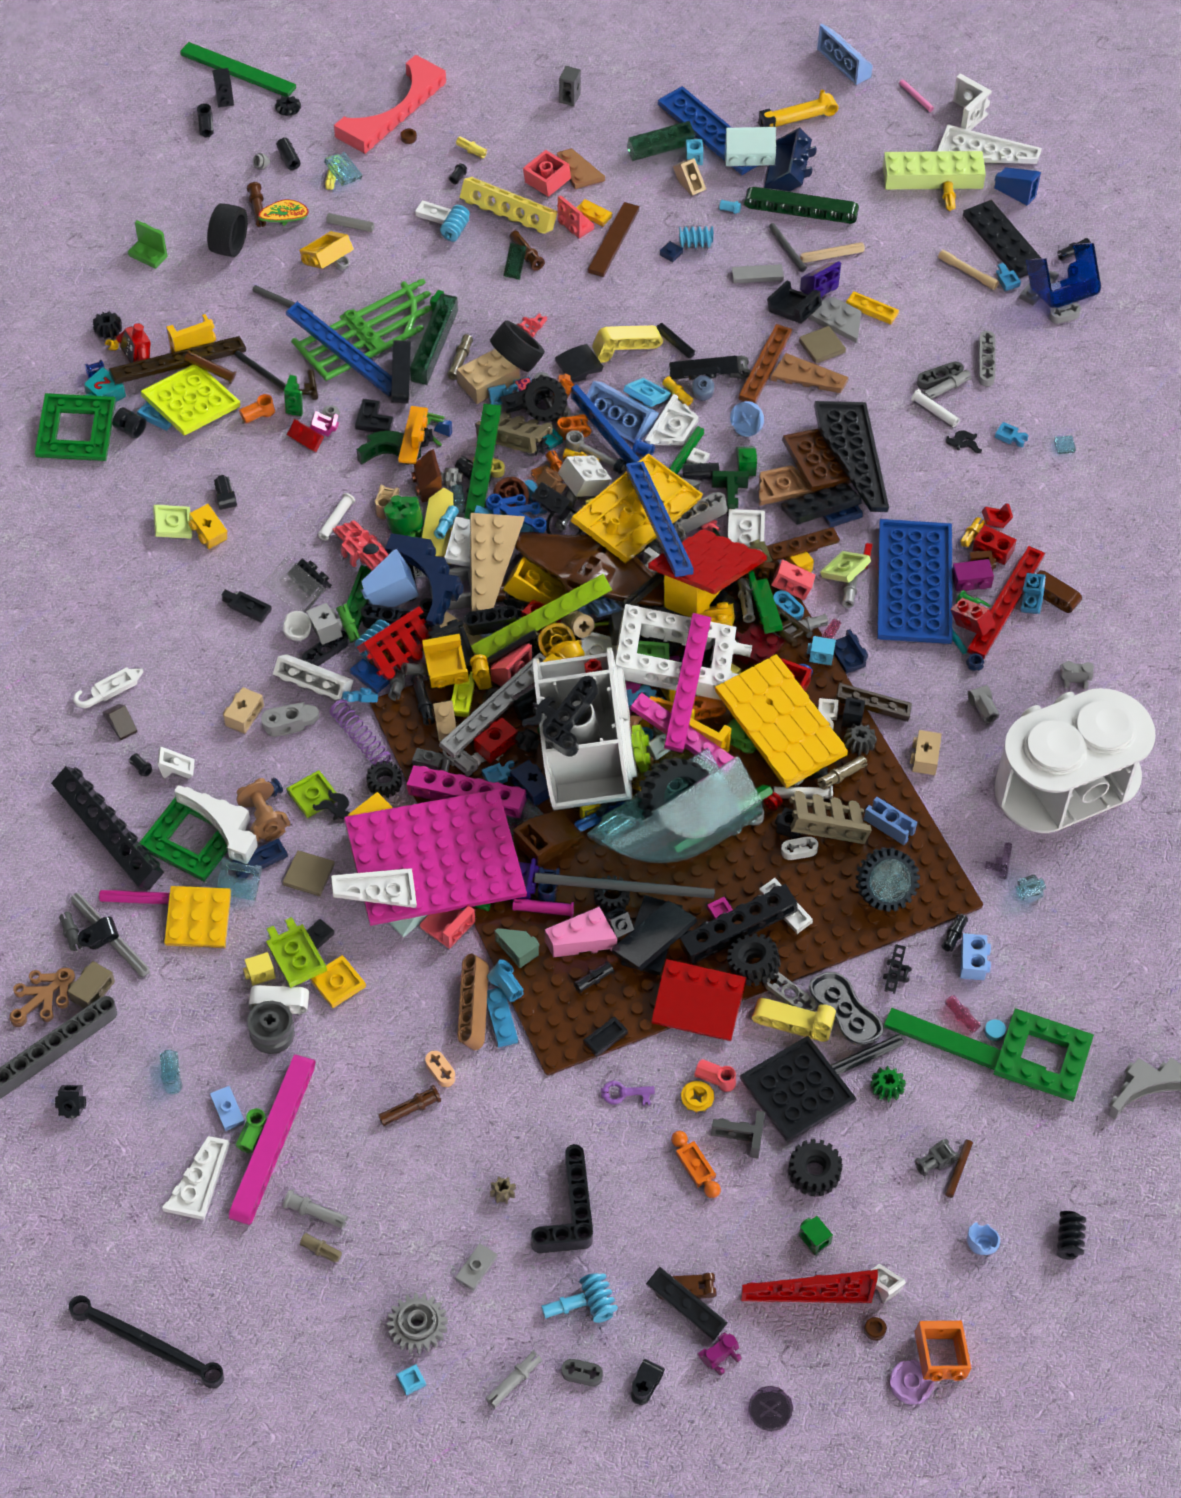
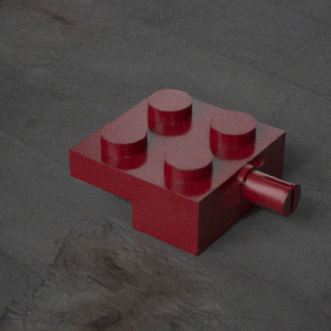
M752 623L743 634L737 631L735 633V639L738 640V643L752 645L750 657L733 654L732 657L746 665H749L750 662L757 665L776 655L784 645L785 640L773 633L765 634L763 628Z

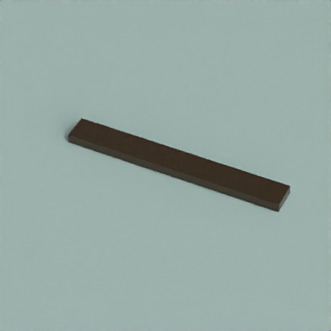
M236 336L109 368V374L116 385L191 366L193 364L184 361L187 351L211 361L234 355L236 351L246 352V346L241 337Z

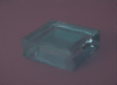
M1073 436L1055 437L1054 443L1057 454L1075 453L1076 447Z

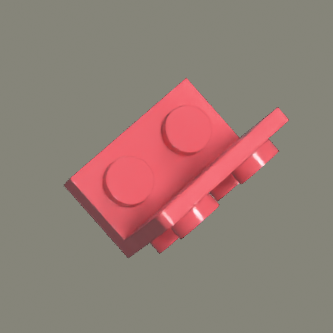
M561 195L558 196L557 219L561 225H564L578 238L594 230V224L581 211Z
M468 905L464 911L457 909L431 914L420 923V928L450 949L475 923V910Z

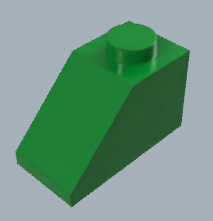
M754 446L736 447L738 471H749V476H756V448Z

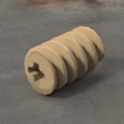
M578 610L561 619V623L569 626L574 635L579 638H585L593 632V619Z

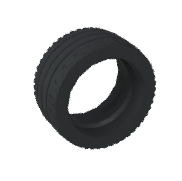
M223 203L215 207L210 217L207 232V244L211 252L229 257H235L240 253L248 228V216L244 208Z
M504 321L490 339L493 347L505 359L526 372L531 371L545 353L542 346L531 335L510 321Z

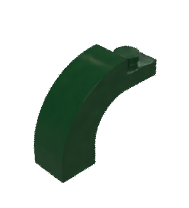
M380 431L368 435L367 443L356 449L358 462L362 465L381 454H393L399 457L404 433ZM421 445L417 459L421 458Z

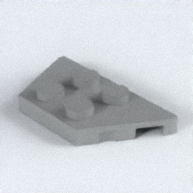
M835 297L823 300L822 305L808 317L824 327L830 326L835 333L855 343L858 341L862 311Z

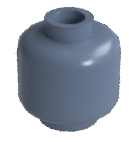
M705 375L695 378L692 383L693 396L700 401L709 400L714 394L715 385L713 380Z

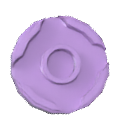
M902 1361L893 1368L890 1375V1388L898 1400L906 1404H919L930 1397L934 1388V1381L923 1380L920 1361Z

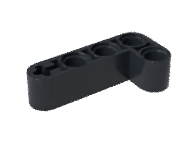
M393 340L391 403L409 404L411 341Z
M425 598L419 603L423 610V613L418 615L420 619L424 618L426 621L432 606V598ZM367 604L361 609L362 622L368 629L377 620L386 621L391 625L412 610ZM426 622V623H424V625H425V627L427 628V630L429 631L430 627H429L428 623ZM406 623L405 627L408 629L410 625ZM414 631L410 632L411 635L416 636Z
M584 676L578 681L543 728L546 743L565 756L572 757L579 750L576 736L570 730L598 694L597 684L593 677ZM575 701L581 702L577 706L572 705V703ZM564 716L569 717L567 721H560ZM551 732H557V735L553 737L548 736ZM568 742L573 743L571 747L564 746Z

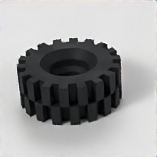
M757 933L753 934L752 937H749L748 934L744 935L745 939L743 940L738 938L737 944L733 942L731 944L732 949H728L727 960L731 974L746 977L747 986H751V983H755V986H758L761 981L765 984L768 982L767 978L772 980L774 973L777 974L779 972L778 967L781 965L775 942H772L770 937L766 939L763 934L758 937ZM753 958L761 959L759 962L755 964L747 963L749 960Z
M811 1139L809 1144L806 1140L802 1142V1146L798 1144L795 1147V1151H792L789 1160L788 1176L790 1175L791 1183L795 1182L797 1190L801 1187L803 1194L806 1195L808 1191L811 1192L810 1196L815 1197V1193L819 1192V1196H823L825 1191L830 1193L833 1187L836 1188L838 1181H840L843 1164H841V1156H838L839 1151L837 1149L832 1150V1144L828 1143L826 1146L824 1145V1140L820 1139V1143H816V1139ZM809 1163H819L823 1166V1172L818 1175L811 1174L807 1170V1165Z

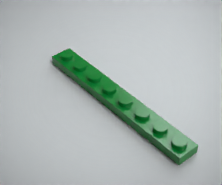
M483 404L465 519H470V514L474 513L476 505L484 508L486 505L502 409L501 405Z

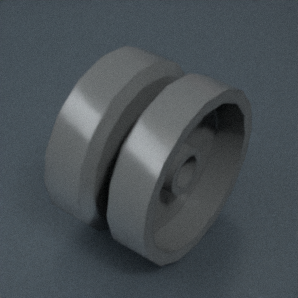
M273 1000L264 1001L250 1011L247 1019L250 1040L256 1049L263 1053L275 1054L286 1050L292 1044L295 1037L292 1013L286 1005Z

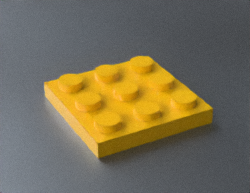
M171 886L165 945L226 948L231 889Z

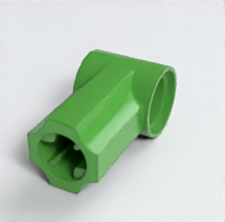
M258 1108L252 1109L247 1113V1121L236 1143V1148L248 1154L254 1152L266 1123L265 1113ZM255 1119H261V1122L257 1124L252 1123Z

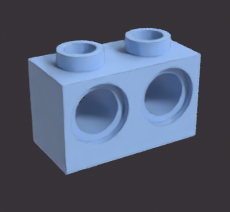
M963 933L961 940L960 978L985 980L986 973H990L991 961H987V955L990 956L991 943H987V935Z

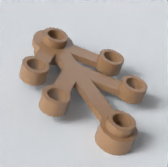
M61 968L56 973L41 974L40 971L33 970L29 973L31 983H52L48 986L25 987L22 983L16 984L13 987V991L17 997L25 995L36 996L21 1009H14L10 1013L12 1025L15 1027L24 1026L27 1022V1014L43 1001L44 1007L40 1012L41 1019L44 1022L51 1021L54 1017L52 1012L53 992L59 987L60 995L56 998V1004L61 1009L68 1007V987L75 980L74 971L70 968ZM33 976H39L37 979H33ZM50 1013L49 1016L44 1017V1014Z

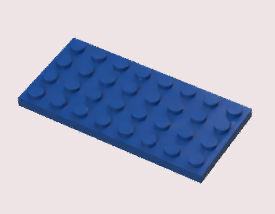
M880 519L877 639L952 644V612L950 610L952 608V523Z

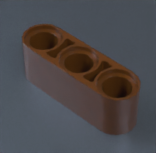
M1040 570L1037 573L1045 575L1043 599L1066 613H1071L1082 601L1080 592L1044 570Z

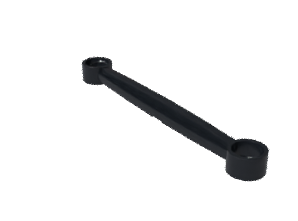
M79 1295L71 1299L69 1311L74 1320L84 1321L88 1319L124 1340L176 1366L201 1376L203 1384L208 1388H217L223 1383L224 1373L218 1363L210 1362L205 1365L168 1343L118 1318L93 1308L86 1296ZM78 1303L88 1304V1309L82 1314L73 1312L74 1306ZM215 1369L220 1372V1377L215 1381L205 1379V1374L209 1370Z

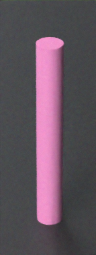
M904 79L900 80L899 85L929 112L933 111L934 107Z

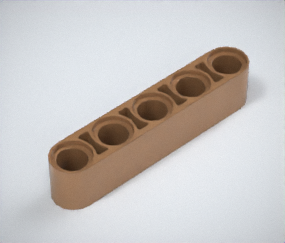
M471 953L462 961L457 1037L459 1042L476 1051L483 1046L485 1041L487 975L489 966L487 962Z

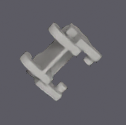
M1071 661L1061 664L1060 677L1064 679V688H1069L1070 682L1083 683V689H1088L1089 682L1087 681H1092L1093 664L1090 662L1075 664Z

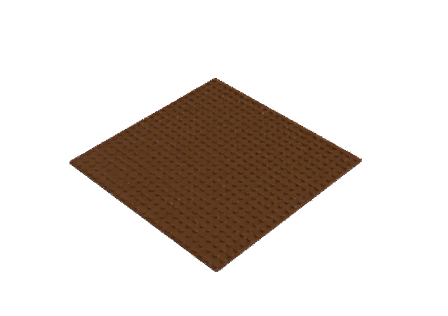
M778 561L770 562L775 563L774 574L780 564ZM768 580L772 595L774 596L780 589L771 586L773 580ZM738 584L737 586L733 585L732 590L726 592L741 603L738 598ZM752 596V598H751V599H752V604H753V606L756 608V605H755V602H754V599H753V596ZM793 596L804 607V614L800 620L808 616L811 618L802 600ZM756 617L751 623L744 622L743 618L735 624L733 623L736 631L741 634L746 632L752 623L763 628L761 621ZM780 617L781 622H785V620L782 617ZM605 618L595 623L609 621V618ZM608 625L596 626L593 629L594 633L610 637ZM817 627L813 629V634L810 638H807L805 635L797 638L798 643L794 647L787 641H784V645L777 655L779 658L790 662L806 664L811 667L813 673L806 693L818 709L819 698H836L839 683L849 686L853 685L835 655H833L831 666L809 662L810 654H807L808 643L813 642L814 636L824 638ZM574 635L576 641H577V640H581V638H579V637H577L576 635ZM682 645L676 652L672 651V654H670L669 657L676 655L683 656L685 646ZM732 657L731 663L741 668L740 673L755 666L751 662L749 665H746ZM472 666L466 667V669L468 670V679L470 672H472ZM430 679L424 681L429 701L432 703V712L435 718L433 704L451 701L455 684L446 685L442 688H431ZM474 681L469 716L483 704V695L491 688L479 690ZM491 681V683H492V687H491V688H496V687H500V688H501V686H499V685H497L496 683H494L493 681ZM413 685L405 687L401 691L399 700L397 698L395 701L391 700L388 694L378 697V702H370V706L406 782H408L413 768L412 759L417 748L443 754V749L439 747L440 742L436 718L433 724H431L430 719H428L430 725L423 724L422 715L417 708L418 701ZM650 686L652 690L657 691L655 696L663 697L667 700L660 687ZM838 702L837 720H832L834 723L833 731L844 743L846 730L851 727L842 726L845 704ZM512 704L511 708H508L506 713H502L495 721L497 722L499 719L504 718L518 732H524L525 728L538 734L537 740L540 741L537 750L524 751L517 746V742L503 753L499 761L494 760L491 764L488 761L481 762L478 769L469 776L470 778L485 780L482 775V770L498 763L503 767L508 761H514V767L510 768L513 770L528 759L533 765L536 764L540 768L541 773L546 778L541 736L537 732L539 724L523 727V721L518 719L514 704ZM726 707V712L723 715L702 719L698 722L720 732L724 725H728L735 718ZM864 710L862 725L864 727L869 725L870 729H874L877 738L873 751L869 750L867 755L863 752L860 754V756L866 758L867 762L865 763H868V765L847 776L839 784H833V797L840 799L842 805L845 806L850 801L859 803L860 808L864 809L862 820L867 825L871 824L864 820L865 810L869 805L873 807V801L876 797L917 822V826L913 836L908 835L909 840L905 845H902L873 825H871L872 831L865 844L801 833L799 838L813 837L818 841L817 853L811 857L787 860L781 855V847L785 841L792 838L776 833L777 825L775 824V819L778 813L782 814L785 807L794 810V805L790 803L789 799H782V804L776 810H771L761 800L755 804V806L761 807L764 811V818L761 824H749L746 820L747 810L741 813L742 817L712 835L706 834L679 851L669 849L667 843L681 834L658 830L657 827L649 824L648 819L612 839L605 838L602 835L601 823L581 831L584 834L582 839L541 866L549 870L560 868V875L599 879L604 877V879H607V876L610 875V878L613 879L615 875L617 880L621 877L623 881L715 889L714 899L630 891V900L628 906L626 905L625 911L629 913L633 927L644 895L683 905V910L697 919V923L689 930L700 927L706 921L714 920L707 910V904L725 897L734 910L738 905L746 904L757 895H761L759 889L776 878L781 885H787L797 903L813 919V923L798 934L784 919L756 932L758 937L763 934L766 939L770 937L772 942H775L781 963L780 967H778L779 973L791 982L955 919L957 914L966 915L983 907L982 900L868 710ZM631 712V716H639L636 713ZM455 716L456 727L467 717ZM474 740L463 749L471 756L477 753L474 750ZM730 744V749L727 753L735 757L736 761L725 775L714 769L713 779L721 776L727 782L735 801L761 785L770 786L773 792L774 786L784 787L757 748L753 753H744ZM684 748L683 753L670 750L659 759L654 760L653 765L655 763L660 764L661 760L671 758L686 759L692 762H698L702 759ZM847 749L848 754L845 757L827 766L828 774L832 769H838L858 758V752L851 754V749ZM637 764V777H633V780H631L634 798L638 796V792H641L640 781H644L646 778L644 776L646 772H640ZM651 764L648 765V771H652ZM449 766L448 773L465 775L456 766ZM814 774L805 778L801 784L792 785L791 787H819L818 783L820 782H818L817 778H813ZM508 776V782L503 783V785L513 787L514 785L510 782V777ZM413 796L417 804L435 801ZM687 796L667 807V810L674 815L682 812L689 803ZM550 798L536 807H533L526 799L522 812L524 813L523 819L506 816L518 862L531 863V860L514 843L513 830L528 819L556 811L552 808ZM824 799V802L829 803L830 799ZM807 806L808 813H813L812 807ZM580 807L560 809L573 824L581 819ZM825 809L826 816L831 817L830 810ZM844 812L845 819L849 820L848 813ZM885 847L899 850L910 856L909 858L914 860V865L919 869L917 874L920 875V880H917V883L920 886L915 888L917 894L916 896H911L912 901L910 903L906 902L904 908L898 907L899 910L896 911L879 910L865 902L858 893L860 891L856 888L858 880L855 879V876L859 875L857 868L862 866L861 860H866V855L868 853L873 854L875 849L881 850V848ZM884 862L878 865L872 873L871 885L874 892L880 897H891L899 892L903 886L904 873L896 862ZM881 871L891 876L893 881L887 884L875 878L874 873ZM536 883L535 895H531V900H538V883ZM557 886L555 902L567 904L574 902L573 917L598 907V905H595L594 888ZM614 890L606 891L604 894L608 899H616L620 896L619 892ZM511 899L489 903L491 904L489 911L472 907L475 910V928L493 966L499 960H505L510 963L514 970L513 976L524 989V994L514 1002H511L546 1075L557 1073L596 1058L583 1043V1040L614 1016L628 1030V1034L599 1056L671 1029L670 1027L651 1023L665 962L659 976L621 965L622 959L614 955L610 949L598 950L597 953L588 951L579 952V955L553 957L545 943V929L571 919L570 916L513 911L514 900ZM753 912V913H752V915H758V914H760V913H758V912ZM735 921V922H734V924H741V923H742L741 921ZM499 928L526 931L539 942V955L519 968L495 941V930ZM718 930L716 932L723 933L724 930ZM629 933L618 937L617 944L622 939H624ZM677 939L670 945L666 959L692 965L680 946V939ZM700 939V940H699V942H705V941H706V939ZM731 945L693 965L731 974L727 960L728 949H732ZM753 958L749 960L747 963L755 964L759 962L761 959ZM608 961L613 967L614 972L601 979L599 984H593L582 993H579L574 987L573 982L587 975L589 970H595ZM776 978L770 980L772 985L777 982ZM763 981L759 982L758 986H755V983L747 986L745 982L742 1001L769 990L765 988Z

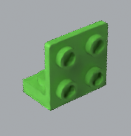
M136 220L135 228L138 241L128 250V255L156 269L168 257L164 233L159 229Z

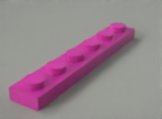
M641 693L631 705L630 710L667 735L671 713ZM688 727L684 748L725 775L736 761V758L692 727Z

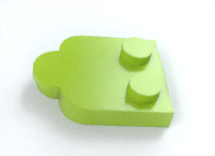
M632 725L631 737L635 761L640 772H646L648 765L651 764L650 753H647L646 747L650 746L649 736L645 735L641 725Z

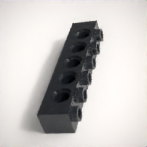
M786 884L775 886L769 892L757 895L752 901L746 904L742 903L728 913L724 912L710 922L706 921L700 927L685 932L679 938L680 946L693 965L727 948L733 942L736 943L738 938L744 939V935L748 934L750 936L797 912V901ZM771 903L777 904L776 906H769ZM753 912L760 913L758 915H752ZM735 921L742 922L741 924H734ZM724 930L723 933H717L716 931ZM700 939H706L705 942H699Z

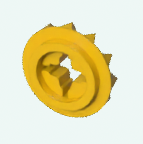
M692 1081L682 1089V1104L688 1110L695 1111V1113L698 1111L705 1112L707 1108L712 1106L714 1092L707 1083ZM694 1092L698 1096L702 1095L701 1103L697 1099L693 1100Z

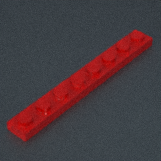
M1031 546L1027 547L990 610L995 625L984 636L976 634L968 647L967 653L979 654L985 659L1024 593L1023 587L1027 573L1035 574L1045 556V552Z

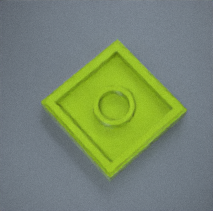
M320 770L286 788L287 793L306 818L322 811L314 810L313 804L319 805L324 800H330L333 804L336 803L329 798L328 791L331 790L332 793L337 792Z

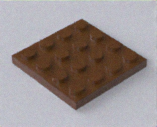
M818 429L783 435L782 441L810 491L835 487L840 483H851Z

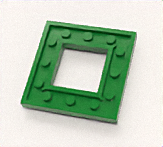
M45 393L35 456L38 458L107 461L116 404L115 397ZM61 413L94 415L90 441L57 440Z
M175 796L139 843L149 850V854L205 882L228 852V846L218 830L198 855L170 841L169 838L188 814L212 825L200 813L177 802Z
M1015 1008L993 1075L1074 1102L1094 1034ZM1028 1035L1068 1048L1060 1074L1020 1061Z

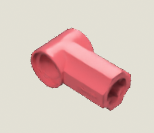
M704 1059L699 1061L695 1077L718 1085L720 1090L724 1092L732 1091L736 1087V1072L731 1066L721 1067ZM724 1077H729V1078H731L730 1080H727V1081H726V1080H723Z

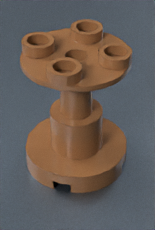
M259 778L254 783L239 788L236 792L238 795L236 800L239 806L246 808L255 807L254 816L256 820L253 822L250 830L256 835L257 841L265 839L267 842L282 836L286 832L285 828L290 826V821L286 813L274 811L272 806L266 805L265 801L272 795L274 787L270 782L265 781L264 778Z

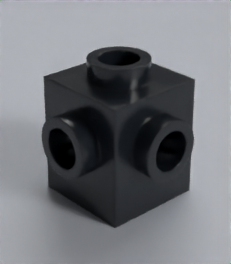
M61 1085L58 1090V1096L55 1097V1108L58 1109V1116L76 1118L80 1116L83 1109H86L87 1100L86 1096H83V1085Z

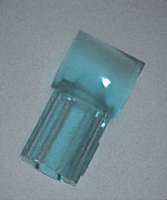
M165 1050L160 1054L161 1080L168 1094H177L183 1087L179 1055L177 1051Z

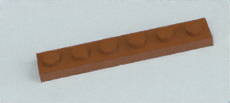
M778 324L775 325L739 394V400L751 401L756 404L792 334L791 328Z

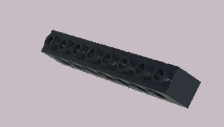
M65 766L51 784L134 883L140 888L150 890L164 873L160 868V863L148 854L149 850L137 841L138 837L126 828L127 824L115 815L116 811L104 802L105 798L93 789L94 785L83 777V772L76 767Z

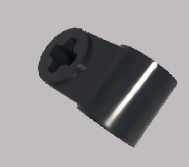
M110 916L101 918L93 925L82 930L78 935V943L83 947L97 950L105 944L116 940L119 937V933L113 918Z
M647 1359L642 1361L632 1384L631 1399L635 1404L644 1405L648 1403L664 1374V1367Z

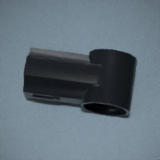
M200 104L197 107L199 133L204 138H207L214 134L212 108L209 104Z
M219 475L214 479L219 510L237 507L235 492L232 491L229 477Z

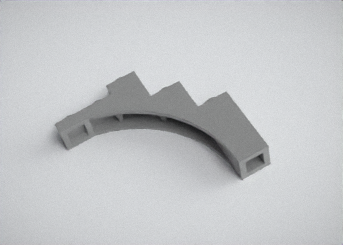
M1140 1058L1135 1063L1130 1062L1124 1071L1127 1075L1124 1080L1125 1084L1120 1090L1122 1093L1119 1097L1115 1096L1109 1104L1111 1109L1108 1115L1116 1120L1126 1105L1138 1098L1163 1091H1181V1064L1170 1058L1167 1063L1163 1062L1157 1070Z

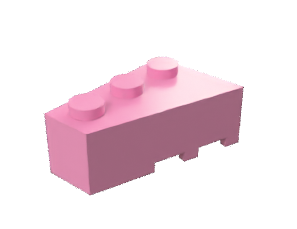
M600 907L545 929V943L553 957L579 955V952L588 951L597 953L598 950L606 949L612 951L611 949L617 944V937Z

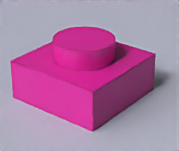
M725 897L707 904V910L713 919H716L724 912L728 913L733 910Z

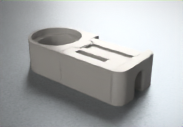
M443 750V757L449 758L451 760L450 765L456 766L465 773L466 777H469L478 769V761L466 751L462 750L453 758L448 756L447 752Z

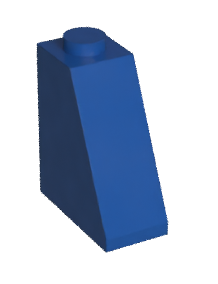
M1005 167L996 174L994 188L1028 206L1036 198L1041 172Z

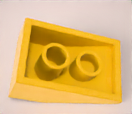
M524 556L513 568L503 588L504 591L518 600L526 602L535 600L543 604H548L566 593L557 577L531 563Z

